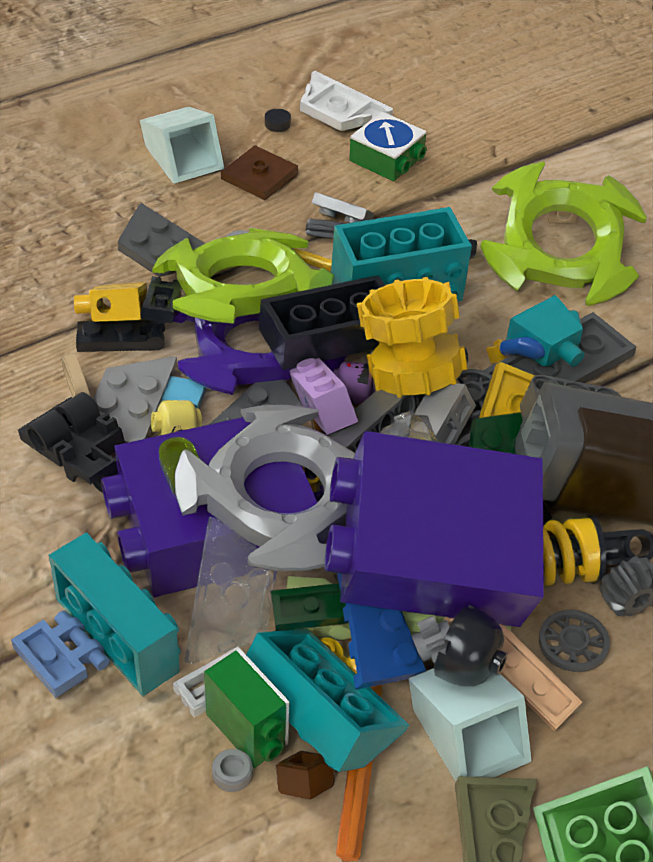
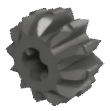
M636 556L627 562L622 560L620 565L611 567V572L603 576V583L599 589L604 601L617 616L626 615L630 617L638 611L643 613L644 609L648 606H653V563L647 557L639 559Z

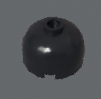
M470 605L469 607H463L444 638V640L448 641L445 654L440 651L438 652L434 673L435 676L458 686H477L484 683L491 673L499 675L506 663L508 653L502 651L504 635L497 621Z

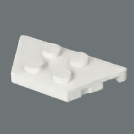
M317 71L312 72L310 84H307L305 94L300 101V111L339 131L364 126L382 111L393 116V108Z

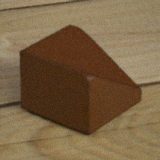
M299 751L276 764L278 791L281 794L311 800L334 785V771L325 763L324 757L321 754Z

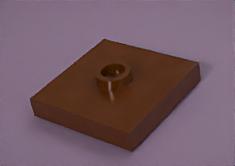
M254 145L221 171V179L266 200L298 174V165Z

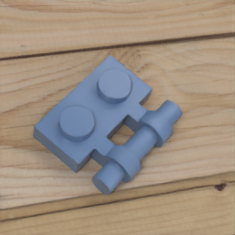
M65 610L60 611L55 616L54 621L58 626L53 629L43 619L11 639L13 649L55 698L88 678L87 669L83 664L92 663L97 670L101 671L110 663V660L103 653L104 647L97 639H91L84 632L85 627L76 617H71ZM73 641L77 648L71 651L64 642Z

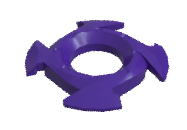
M177 310L175 312L173 322H194L199 357L179 360L178 369L196 383L211 390L233 395L237 385L291 379L289 371L294 368L282 370L272 352H244L232 348L226 342L225 337L229 331L240 324L259 321L260 313L236 317L234 324L191 317ZM347 356L322 362L334 373V369H338Z

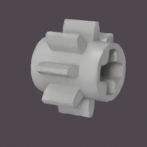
M433 615L417 622L420 632L411 636L422 661L424 662L432 658L435 664L438 652L440 651L445 654L448 641L444 640L450 626L447 620L437 623Z

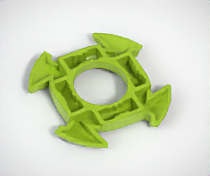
M543 161L520 167L498 181L491 190L499 196L507 194L512 198L504 233V244L482 240L480 248L489 266L502 281L518 292L524 285L525 279L568 288H583L585 283L593 282L585 300V305L591 306L609 301L623 293L639 278L640 275L633 266L625 267L620 262L624 237L623 216L640 223H646L647 216L638 200L624 185L610 175L604 177L603 186L566 180L538 181L545 166ZM548 212H570L583 218L590 225L594 233L595 245L589 252L580 257H555L545 252L536 243L532 234V225L540 216Z
M250 227L249 233L215 239L193 250L189 239L186 238L165 251L152 268V273L176 271L177 280L187 296L173 300V309L191 317L234 324L236 317L260 313L261 299L332 285L334 275L324 268L319 270L310 269L304 260L293 250V248H307V240L292 234ZM234 266L259 267L271 272L275 276L272 280L250 285L223 284L210 279L218 271Z

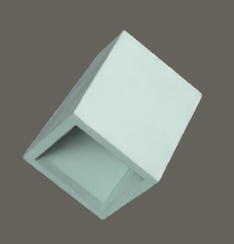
M185 107L140 120L146 148L172 183L175 184L224 169L213 114L192 107Z
M434 668L408 678L413 711L455 782L458 776L494 778L532 762L525 697L501 674L491 673L484 683L477 686H458L435 676Z

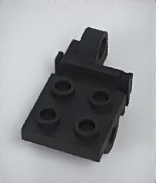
M81 392L73 398L69 397L18 429L21 441L59 467L63 466L66 477L72 482H75L76 478L80 477L90 485L93 484L96 489L103 493L101 478L118 474L116 459L110 455L115 453V445L125 443L122 429L118 427L115 417L110 419V415L107 412L101 415L95 401L85 392Z

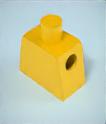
M147 282L95 286L89 290V295L74 296L75 313H91L93 322L141 320L142 306L147 294ZM104 298L110 301L111 307L105 304Z

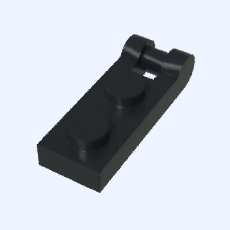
M152 276L142 306L141 319H146L153 324L159 325L173 323L176 312L173 309V300L181 298L182 287L178 280L166 282L162 281L160 277Z
M149 320L78 321L76 349L77 352L160 350L165 345V336L163 334L165 324H153Z

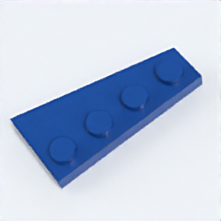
M337 573L341 590L342 574ZM346 603L343 613L345 623H349L352 641L348 643L350 658L355 659L357 674L353 677L355 690L407 680L426 671L402 611Z

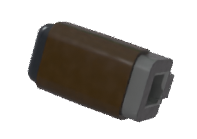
M546 375L534 376L520 403L523 422L516 437L515 452L518 455L543 458V501L552 509L653 526V403L621 397L618 392L607 387Z

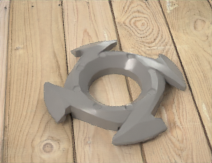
M261 405L241 409V414L244 420L251 422V424L219 449L210 461L209 466L189 450H184L181 453L175 472V494L182 516L196 513L198 506L208 504V512L247 541L260 546L248 556V564L250 566L275 571H307L324 567L326 544L324 543L327 541L331 525H346L347 504L330 502V484L334 463L337 457L353 459L355 453L319 431L302 426V424L318 416V409L294 405ZM271 462H291L311 470L320 479L324 487V495L317 504L307 510L297 513H278L256 504L247 494L244 482L247 476L261 465Z

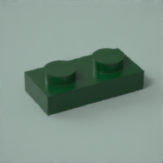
M339 583L272 590L271 601L275 631L347 624L345 623L343 613L346 603L340 602L341 590Z

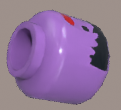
M343 362L339 369H334V374L345 384L353 405H360L371 394L376 392L374 378H372L369 372L368 363Z

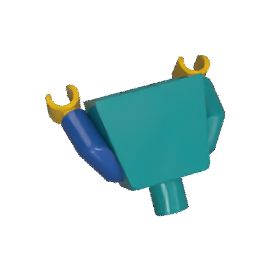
M556 295L519 313L510 319L506 340L497 339L494 341L493 346L486 348L489 361L491 363H498L509 355L518 354L531 358L542 366H549L560 359H563L571 367L577 366L585 356V353L579 348L583 333L579 313L575 310H568Z

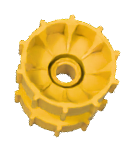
M424 277L423 279L404 281L395 280L394 283L376 290H369L370 294L365 297L362 303H357L360 324L361 327H364L366 339L379 341V345L372 354L366 355L369 372L372 378H374L376 391L384 390L401 398L403 395H431L433 391L442 389L450 384H457L456 379L468 367L465 347L459 346L458 334L451 335L447 333L449 332L448 327L452 325L454 319L460 318L457 294L451 293L450 282L441 283Z

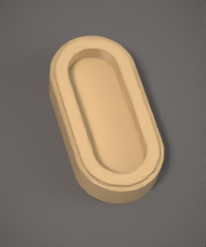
M75 353L64 355L61 358L62 367L72 397L81 392H85L90 396L85 377Z

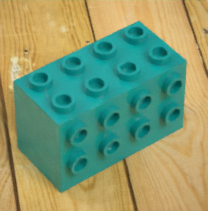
M451 207L335 225L331 273L334 275L332 285L376 275L380 276L385 285L394 283L395 280L404 281L428 277L429 280L441 283L450 282L451 293L457 294L458 302L463 301L472 245Z

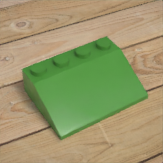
M648 766L533 807L547 862H653V773Z

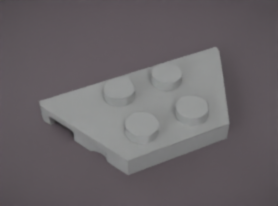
M167 357L106 368L93 400L97 404L101 415L107 412L110 415V419L112 417L117 419L118 427L122 429L125 443L150 437L152 432L151 414L152 412H157L171 376L174 377L178 366L177 357Z

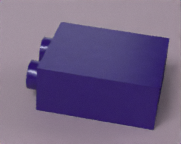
M243 417L115 445L118 474L101 478L103 496L110 520L124 516L128 517L131 528L117 531L122 561L130 573L145 571L153 598L267 570L248 564V556L260 546L247 541L208 512V504L198 506L196 513L182 516L175 494V472L181 453L184 450H189L209 466L210 461L219 449L251 424V422H246ZM281 461L261 465L254 469L244 482V487L249 497L259 506L273 512L297 513L317 504L302 466L296 463Z
M364 431L353 459L336 458L330 484V502L347 504L346 526L331 525L326 543L324 568L327 572L342 574L340 602L455 618L463 607H469L470 605L494 618L498 624L521 627L544 597L543 458Z

